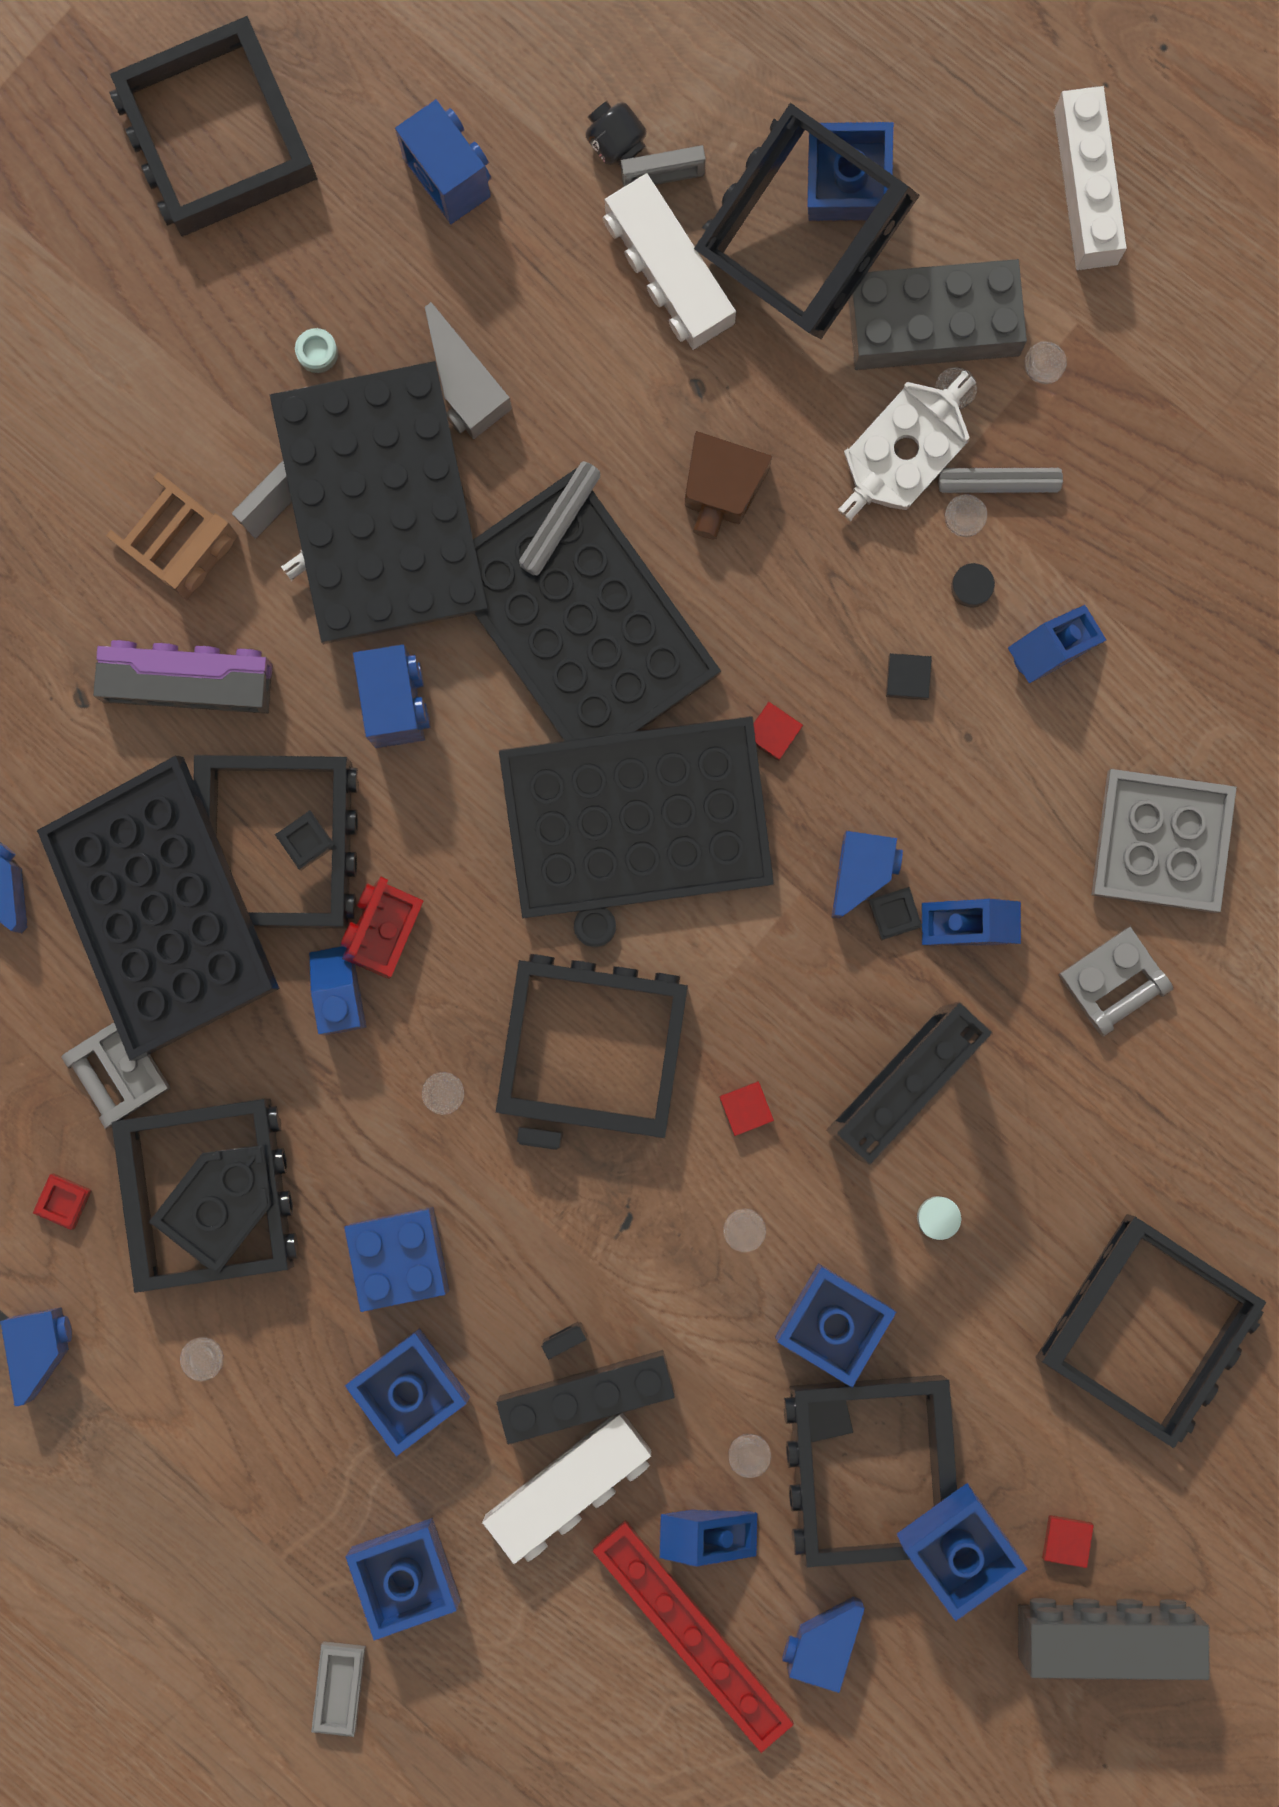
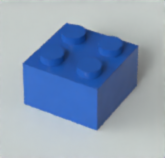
M435 99L395 127L403 160L450 225L491 197L488 181L492 178L486 168V165L489 163L488 159L475 141L470 145L461 133L464 131V127L451 108L445 111L437 99Z
M894 122L820 123L893 175ZM809 133L807 206L809 221L867 220L888 189Z
M404 644L353 652L366 738L375 748L425 741L423 729L431 728L427 704L424 703L423 697H418L417 688L424 687L421 664L417 662L416 655L410 656Z
M434 1207L344 1226L360 1312L446 1295L450 1291Z
M818 1263L775 1338L779 1344L850 1387H853L894 1318L896 1311Z
M420 1328L345 1385L395 1456H398L466 1405L470 1399L469 1394Z
M968 1483L897 1533L905 1553L955 1621L1028 1570L1014 1546Z
M433 1518L352 1546L345 1556L373 1640L453 1613L458 1609L461 1599Z

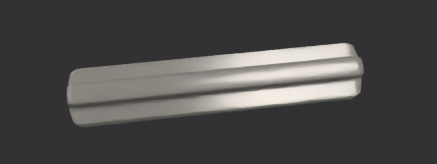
M585 461L580 463L523 553L519 564L528 573L536 576L540 574L598 482L601 474L594 465Z
M944 468L938 476V486L942 493L1059 492L1063 485V473L1060 468Z

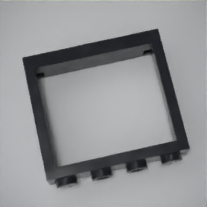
M248 16L110 73L116 87L115 90L109 92L119 115L121 116L126 113L132 126L125 128L134 151L139 152L143 150L148 163L141 165V168L150 188L159 187L164 199L157 202L162 217L167 226L174 223L182 237L318 179ZM243 47L291 160L181 206L133 93Z
M789 103L778 121L773 119L770 126V134L762 146L754 149L748 157L746 170L739 181L732 184L726 190L722 198L720 210L714 219H710L704 224L702 228L706 231L694 249L806 332L822 339L920 195L795 105ZM806 130L888 190L807 309L803 311L724 253V251Z
M194 755L193 781L216 836L218 771L334 772L332 841L336 847L332 849L331 913L248 912L254 928L347 929L349 919H355L356 895L349 894L350 877H356L357 853L350 852V835H357L358 812L357 810H351V793H358L359 782L357 781L358 768H352V762L347 757Z
M530 954L529 962L519 960L495 1113L665 1138L688 985L679 984L680 976L664 973H655L654 980L637 978L639 970L613 966L612 974L596 972L597 964L572 960L570 968L555 966V958L544 955ZM531 976L673 997L655 1119L512 1097Z
M960 1002L941 1006L826 1131L857 1160L871 1165L993 1032ZM863 1138H866L867 1140L862 1145H860L859 1142ZM876 1140L879 1144L868 1153L866 1150Z
M271 1099L253 1100L111 1122L134 1293L283 1271L294 1267L293 1259L298 1258V1240L296 1233H289L287 1218L288 1216H293V1202L290 1191L283 1190L281 1174L287 1173V1159L284 1148L278 1149L276 1132L281 1131V1118L278 1116L277 1106L272 1107ZM253 1114L257 1145H264L271 1201V1206L267 1210L273 1258L225 1265L218 1275L208 1268L159 1275L152 1224L149 1223L151 1215L139 1131Z
M1126 1214L1036 1355V1358L1167 1445L1175 1448L1178 1442L1182 1443L1188 1432L1191 1434L1194 1430L1196 1422L1193 1418L1201 1405L1206 1407L1215 1397L1219 1388L1216 1382L1223 1370H1230L1238 1361L1242 1352L1239 1345L1247 1333H1254L1260 1326L1258 1321L1264 1313L1261 1310L1267 1302L1137 1217ZM1141 1239L1238 1301V1304L1162 1424L1064 1361Z
M942 1375L856 1381L853 1387L844 1382L789 1386L790 1397L784 1398L785 1409L783 1410L785 1423H792L793 1441L786 1442L788 1467H795L796 1484L789 1485L791 1511H798L799 1529H792L794 1554L801 1555V1560L807 1568L910 1560L901 1543L818 1549L809 1403L926 1395L933 1504L936 1506L957 1491L949 1379Z

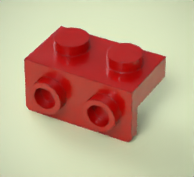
M380 876L374 886L366 884L357 904V907L364 910L357 924L349 923L340 945L347 948L342 958L343 960L390 979L424 900L388 885V879Z

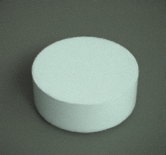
M312 328L306 330L298 337L295 344V353L304 369L313 373H322L332 368L336 363L338 347L330 333L323 329Z
M940 1196L931 1197L920 1206L917 1213V1222L921 1231L928 1237L936 1240H945L952 1237L958 1231L961 1224V1213L957 1205L950 1199Z

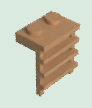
M157 472L153 479L166 489L125 539H122L112 530L109 531L106 537L187 601L191 594L204 582L206 576L217 562L230 550L238 535L227 521L216 513L214 515L165 476ZM175 497L185 503L184 506L143 555L135 549L136 545ZM195 512L199 514L204 520L163 570L156 566L154 562Z

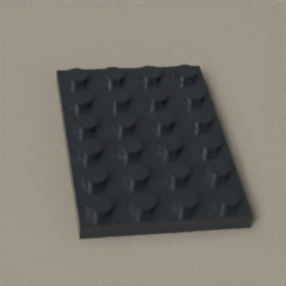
M436 361L269 394L322 644L488 611Z
M577 468L473 539L488 611L474 614L564 741L640 731L721 674L718 665L593 490L540 574L536 576L521 568L519 564L520 558Z
M752 716L499 750L522 919L774 885Z
M175 755L37 830L129 1061L140 1060L280 989L184 757Z

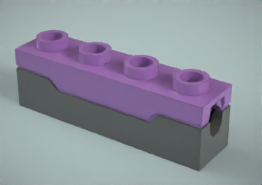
M122 640L111 641V647L97 646L96 659L98 662L96 663L93 696L103 703L269 714L270 678H272L273 664L266 657H261V651L237 649L236 655L220 654V649L216 647L195 646L194 652L178 651L177 645L154 643L152 649H137L136 643Z

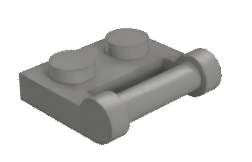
M1127 927L1058 974L1102 1037L1114 1030V1024L1157 995L1163 997L1174 989L1168 977L1159 969L1131 927ZM1142 970L1149 981L1105 1011L1099 1008L1096 1003L1097 1000Z
M115 1023L110 1024L61 1056L67 1068L72 1067L98 1108L101 1113L99 1120L105 1129L112 1126L111 1122L123 1120L129 1114L171 1089L151 1055L140 1060L129 1061ZM94 1052L125 1100L117 1106L87 1060V1057Z

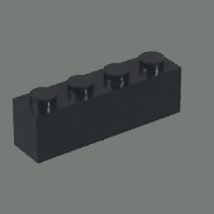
M664 1350L500 1395L496 1404L507 1445L669 1400L675 1398V1390Z

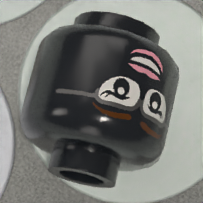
M606 101L588 116L592 124L587 129L585 137L606 164L612 165L617 162L621 167V160L634 158L646 147L643 140L647 135V130L626 103L621 102L611 107Z

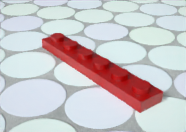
M626 1520L593 1548V1553L760 1753L794 1725L793 1719Z

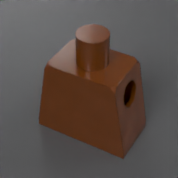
M696 431L685 494V507L699 512L693 532L704 538L715 540L723 520L740 524L769 472L772 456Z

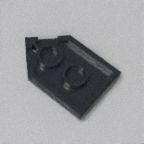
M264 1145L202 1153L149 1223L214 1274L218 1275L271 1206Z

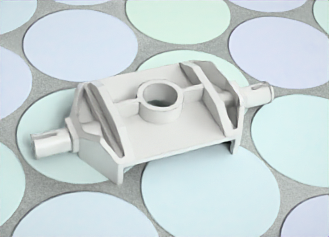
M962 371L957 379L943 391L906 382L904 389L849 449L847 448L844 451L856 486L853 489L854 493L838 508L842 515L848 511L845 515L846 519L852 521L853 517L866 503L869 505L871 502L890 508L907 510L967 444L970 437L958 407L960 405L959 400L976 384V381L971 376L963 384L968 378L969 374ZM903 438L913 439L918 445L917 455L909 460L899 458L894 451L897 441Z

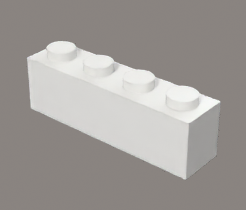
M1104 86L1062 91L1054 114L1076 270L1118 265L1127 247Z
M647 173L605 198L606 215L602 217L605 226L614 239L620 236L628 249L624 253L629 264L636 273L643 271L650 282L646 287L652 300L659 308L663 305L666 307L672 317L668 320L670 327L680 342L687 340L692 350L735 325L736 310L698 251L694 249L691 240Z
M624 1413L612 1415L485 1514L482 1523L513 1564L523 1557L529 1562L548 1546L544 1540L558 1530L563 1535L576 1526L582 1519L579 1513L592 1503L595 1508H598L616 1493L613 1486L624 1477L632 1481L641 1475L650 1466L646 1460L651 1457V1449Z

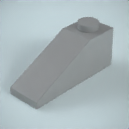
M432 302L425 306V312L443 394L449 409L446 412L447 418L458 433L461 434L466 430L474 440L512 410L510 397Z

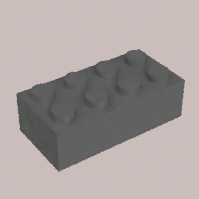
M1019 259L867 272L848 300L855 370L1020 356L1027 342Z
M1033 1598L1030 1599V1605H1018V1657L1031 1678L1210 1680L1209 1625L1191 1607L1186 1606L1185 1601L1166 1599L1160 1601V1606H1143V1602L1140 1600L1119 1599L1116 1601V1606H1099V1601L1095 1599L1080 1598L1074 1599L1073 1605H1056V1600Z

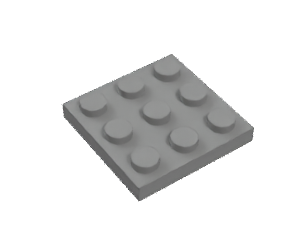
M1115 769L1108 770L1091 895L1212 913L1221 912L1237 787Z

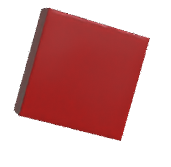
M768 702L753 723L756 746L779 761L803 727V724Z
M759 1081L719 1096L734 1136L774 1121Z
M54 1173L50 1174L33 1214L69 1230H74L92 1190Z
M1049 1515L1042 1555L1043 1560L1087 1568L1094 1525L1087 1521Z

